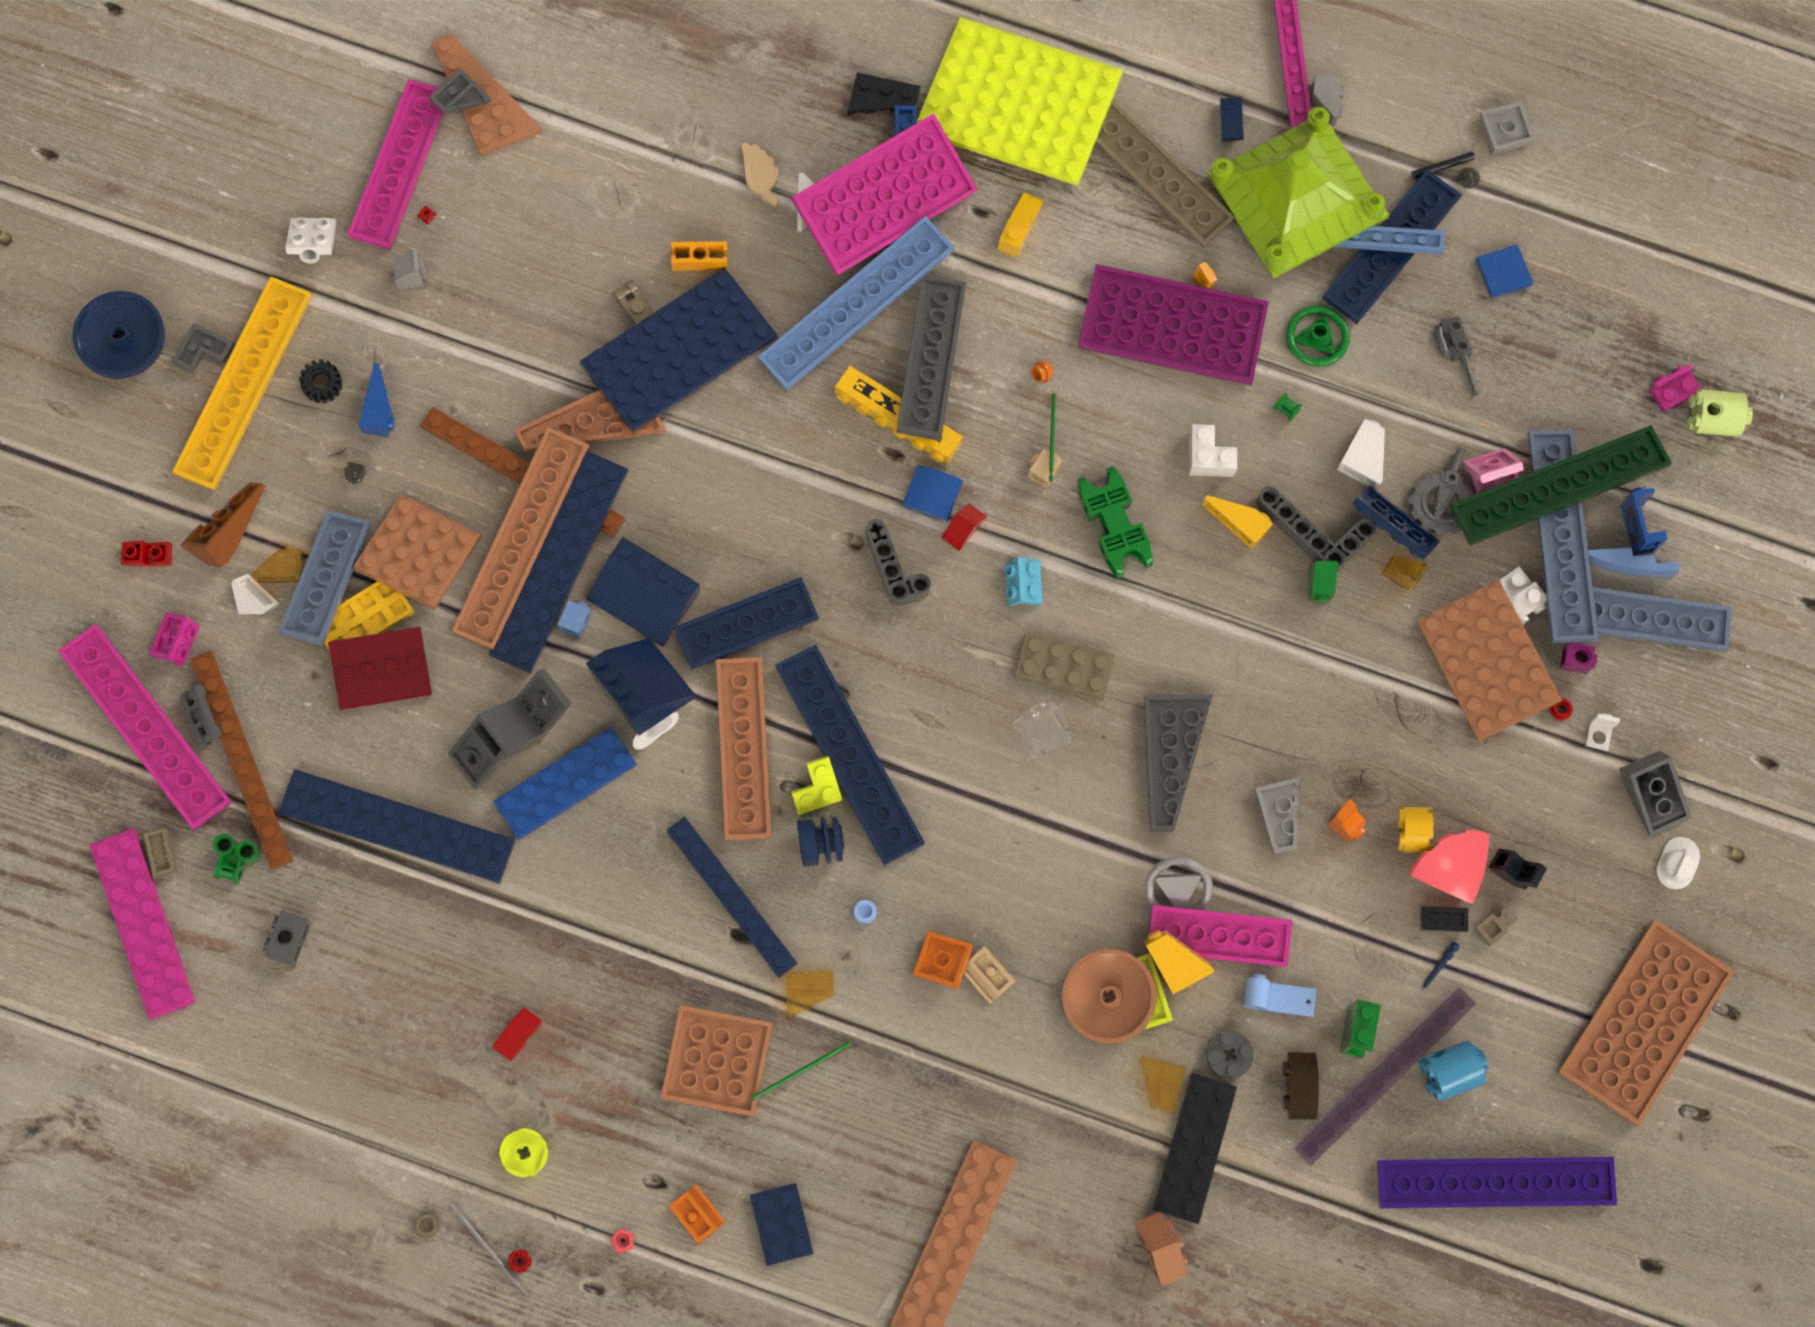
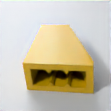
M1157 930L1147 936L1148 939L1145 940V944L1173 994L1214 973L1213 967L1207 960L1166 930L1162 932Z

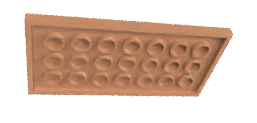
M1654 919L1557 1073L1636 1127L1639 1126L1734 971Z

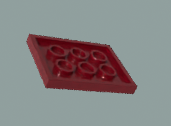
M421 627L328 642L340 710L432 695Z

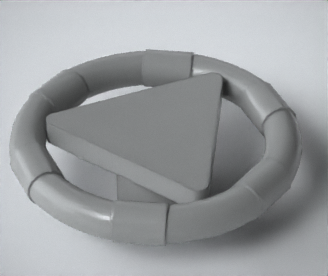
M1184 856L1169 857L1157 863L1150 870L1145 881V896L1151 907L1152 904L1161 905L1154 894V881L1156 878V882L1173 906L1185 908L1202 877L1203 896L1197 904L1189 909L1203 910L1211 899L1213 882L1208 870L1200 862ZM1173 865H1185L1198 872L1196 874L1175 873L1173 875L1157 876L1160 872Z

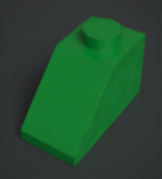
M1338 561L1314 562L1308 572L1309 600H1315L1317 603H1326L1333 598L1336 590Z

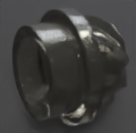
M1463 168L1458 174V182L1463 188L1471 189L1479 183L1480 175L1474 168Z
M348 462L347 467H344L345 478L353 484L361 482L367 473L365 472L366 465Z

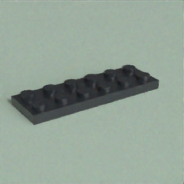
M1191 1073L1152 1211L1199 1224L1237 1086Z

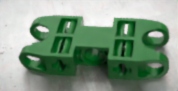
M1111 466L1106 468L1108 481L1107 486L1103 488L1094 487L1090 482H1087L1084 476L1078 478L1077 482L1080 501L1088 521L1099 518L1106 536L1100 537L1098 541V546L1105 563L1116 578H1121L1124 576L1121 564H1123L1125 557H1136L1140 562H1143L1145 568L1153 566V557L1150 542L1142 523L1131 526L1124 509L1131 506L1132 498L1125 481L1116 468Z

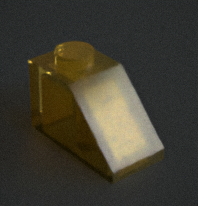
M295 547L277 550L253 572V577L257 583H298L304 569V555L301 550Z

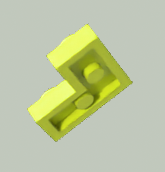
M825 756L807 762L806 765L812 785L791 791L798 815L842 801L829 757Z

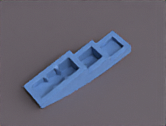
M1632 548L1588 550L1590 564L1623 574L1645 577H1674L1680 571L1678 562L1656 563L1655 555L1633 556Z

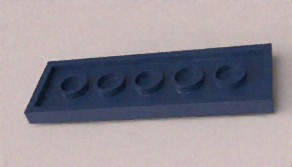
M800 577L677 625L674 629L690 668L693 670L716 661V659L724 658L819 620V617L803 579Z

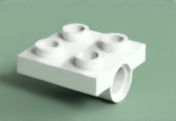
M291 218L286 242V254H299L300 259L309 264L316 263L320 255H332L336 219Z

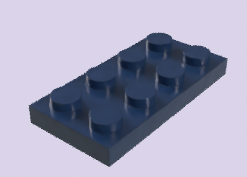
M1368 486L1352 503L1360 514L1367 515L1373 520L1375 526L1387 531L1395 542L1407 547L1409 552L1416 558L1424 560L1440 542L1372 486Z

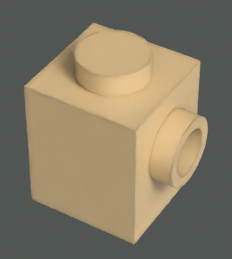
M1043 449L1040 455L1036 453L1030 461L1032 467L1029 470L1028 477L1047 489L1051 483L1049 481L1050 450ZM1054 452L1053 478L1061 468L1063 461L1056 452Z

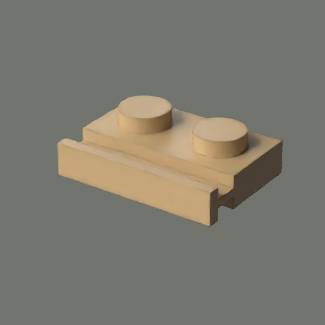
M986 946L968 961L964 971V975L989 1004H992L1017 982Z

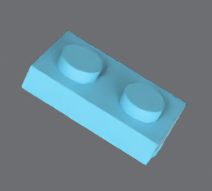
M1017 557L1006 562L1007 605L1027 604L1039 606L1043 604L1040 560Z

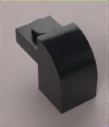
M1501 848L1498 849L1488 867L1501 879L1524 890L1528 887L1537 888L1547 870L1541 863L1525 861L1515 851Z

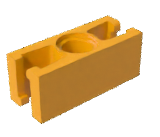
M727 241L671 242L672 271H719L724 267L728 271ZM699 253L705 255L702 259H696L694 256ZM676 254L690 255L689 258L675 259ZM724 254L723 258H710V255Z

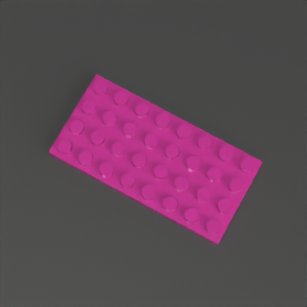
M933 113L790 199L833 273L837 276L900 238L925 216L930 220L978 191Z

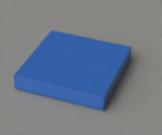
M1518 244L1478 256L1475 259L1491 299L1533 285Z

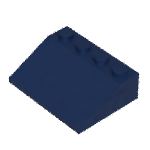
M622 537L609 556L586 599L664 647L674 632V627L680 623L701 591L699 583Z
M650 638L605 650L586 663L594 680L638 736L696 698L695 693Z

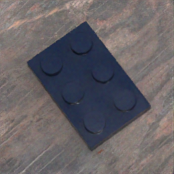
M796 1183L750 1195L767 1266L814 1254Z

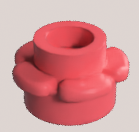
M619 1229L611 1237V1245L614 1246V1250L618 1253L629 1252L634 1246V1235L630 1231ZM621 1239H625V1243H621Z

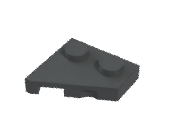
M461 68L429 96V100L444 115L487 104L491 101V98Z

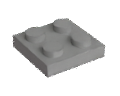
M1522 101L1484 110L1479 114L1493 154L1533 144L1536 140Z

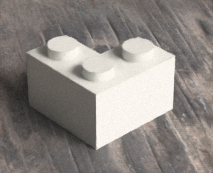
M1192 424L1189 432V475L1234 477L1237 470V447L1215 446V425Z

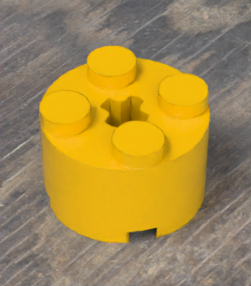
M1403 807V809H1399L1398 829H1402V832L1399 833L1398 851H1403V853H1423L1433 849V845H1430V840L1433 839L1432 807Z

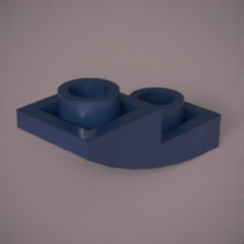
M1242 97L1221 98L1222 142L1244 140Z

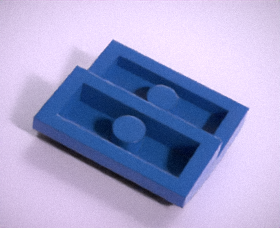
M917 465L902 505L905 509L923 512L928 517L948 521L963 480L933 468Z

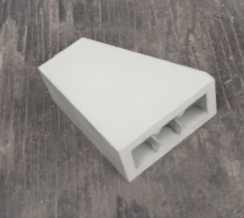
M1364 419L1337 470L1377 490L1383 481L1385 429L1374 420Z

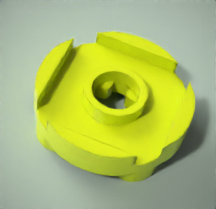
M523 1128L514 1131L506 1136L501 1144L500 1158L502 1164L510 1174L516 1177L526 1178L535 1176L544 1168L547 1162V1143L534 1130ZM524 1146H526L531 1155L521 1160V1155L517 1152L519 1149L523 1150Z

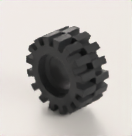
M319 359V363H316L315 360L311 361V366L307 363L305 365L306 370L302 369L300 372L302 376H299L300 386L305 396L311 401L314 400L315 403L322 401L324 404L327 403V399L333 401L334 395L339 396V390H342L341 383H343L337 367L334 364L331 365L330 361L324 363L323 359ZM319 374L327 375L330 379L328 386L323 389L315 388L312 384L313 379Z

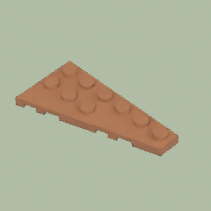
M453 34L431 41L447 80L461 68L491 98V101L487 104L461 111L481 156L542 133V129Z
M600 390L514 430L524 452L537 450L547 427L585 443L666 433V429L659 416L632 433Z

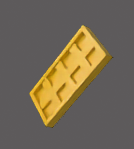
M377 581L340 604L324 644L329 650V641L384 633L415 612L403 594Z

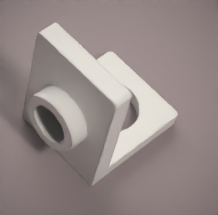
M1607 713L1596 714L1590 720L1585 746L1608 751L1612 729L1619 724L1620 718L1613 717ZM1594 732H1602L1604 734V743L1597 744L1594 742Z

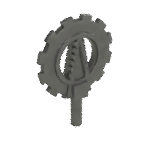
M1457 447L1450 469L1447 471L1440 470L1439 474L1433 475L1430 472L1423 475L1424 480L1421 482L1417 480L1412 487L1415 490L1413 495H1409L1408 505H1412L1413 511L1410 514L1413 520L1417 519L1424 529L1436 532L1435 535L1445 536V533L1448 532L1454 535L1461 531L1454 515L1442 519L1455 496L1457 501L1474 495L1471 486L1467 487L1463 483L1465 479L1458 473L1466 451L1461 447ZM1436 489L1432 515L1427 509L1426 499L1427 495Z

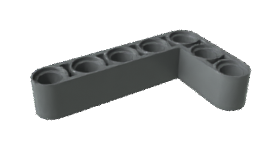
M1271 486L1263 488L1257 498V507L1267 514L1271 521L1314 562L1329 561L1328 558L1330 557L1337 559V572L1371 540L1376 532L1374 522L1371 519L1364 518L1359 520L1334 544L1276 488ZM1263 496H1270L1273 502H1266ZM1279 512H1287L1289 514V518L1281 517ZM1295 527H1303L1306 533H1298ZM1359 528H1366L1369 531V535L1362 534ZM1312 542L1320 543L1322 549H1315L1312 546ZM1344 543H1351L1354 549H1346Z

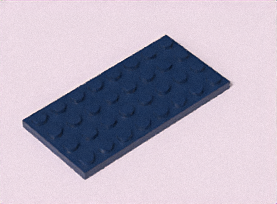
M724 267L580 360V366L630 431L634 433L777 339V333Z

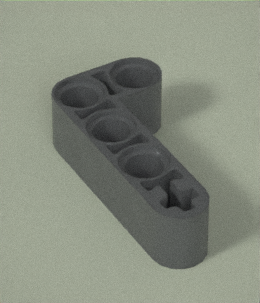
M880 519L869 521L866 526V540L890 603L894 606H903L926 598L931 586L929 577L925 574H916L905 578L885 523ZM872 529H876L877 532H880L879 541H877L876 533L872 532ZM887 549L889 554L881 556L878 554V550ZM888 569H893L897 572V575L889 577L885 572ZM916 583H923L926 588L920 591L914 585ZM895 590H902L905 595L898 598L893 595V592Z

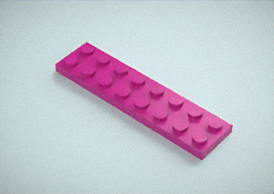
M408 79L348 231L349 238L391 251L443 117V113L429 100V96L438 88Z
M133 828L90 844L98 873L149 1020L195 1004L193 992L136 829Z

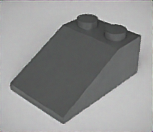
M1658 751L1619 768L1625 788L1650 836L1692 818L1671 756Z

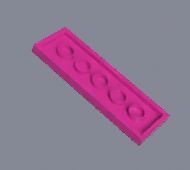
M1152 904L1149 934L1160 930V932L1166 930L1203 958L1287 967L1292 920Z

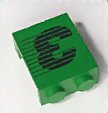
M1358 999L1348 1007L1340 1047L1341 1054L1364 1058L1365 1050L1373 1051L1381 1004Z

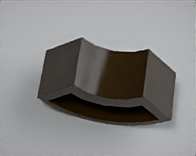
M1288 1052L1287 1061L1282 1063V1074L1286 1076L1287 1094L1283 1095V1109L1287 1110L1289 1119L1317 1120L1319 1077L1316 1053Z

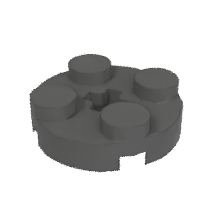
M1224 1031L1216 1035L1207 1045L1206 1056L1208 1066L1218 1077L1224 1079L1240 1077L1252 1065L1254 1049L1248 1039L1238 1032ZM1232 1049L1234 1056H1236L1235 1060H1225L1224 1050L1229 1051Z

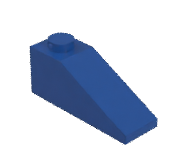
M374 362L359 427L362 433L388 438L389 432L394 430L396 419L393 417L382 370L379 363Z

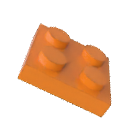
M928 931L913 972L914 977L958 990L973 945Z

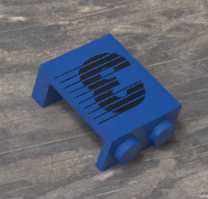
M1635 488L1620 505L1634 556L1656 552L1668 539L1666 530L1648 533L1641 506L1655 493L1654 488Z

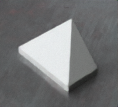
M249 574L232 581L231 584L238 614H264L279 606V603Z

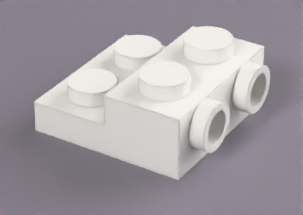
M1517 567L1500 580L1523 625L1530 620L1528 616L1533 612L1538 615L1547 608L1546 594L1536 582L1532 583L1520 567Z

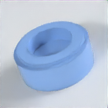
M861 900L854 906L853 915L859 923L869 924L876 918L877 908L873 902Z

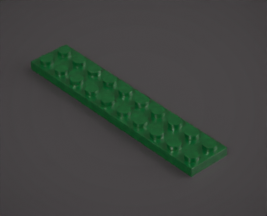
M1652 425L1455 502L1451 504L1450 509L1469 546L1670 467L1672 462Z

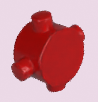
M423 206L424 208L420 210V214H417V218H421L428 225L433 221L434 216H437V213L433 212L428 206Z

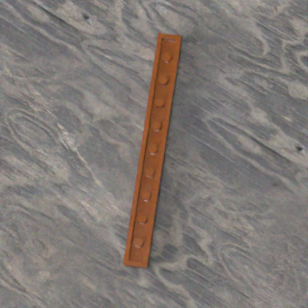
M431 408L420 425L422 429L521 485L530 462L436 408ZM610 509L600 531L614 538L624 523L625 517Z
M211 650L190 659L199 684L203 685L206 689L204 696L215 724L222 731L221 742L270 869L274 870L294 861L215 656Z

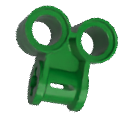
M224 833L216 836L213 841V847L220 855L214 870V878H224L238 885L242 878L245 864L253 865L257 863L260 859V850L249 840H244L237 844L230 835ZM225 841H230V848L226 851H221V844ZM246 848H253V854L248 858H244L243 851Z

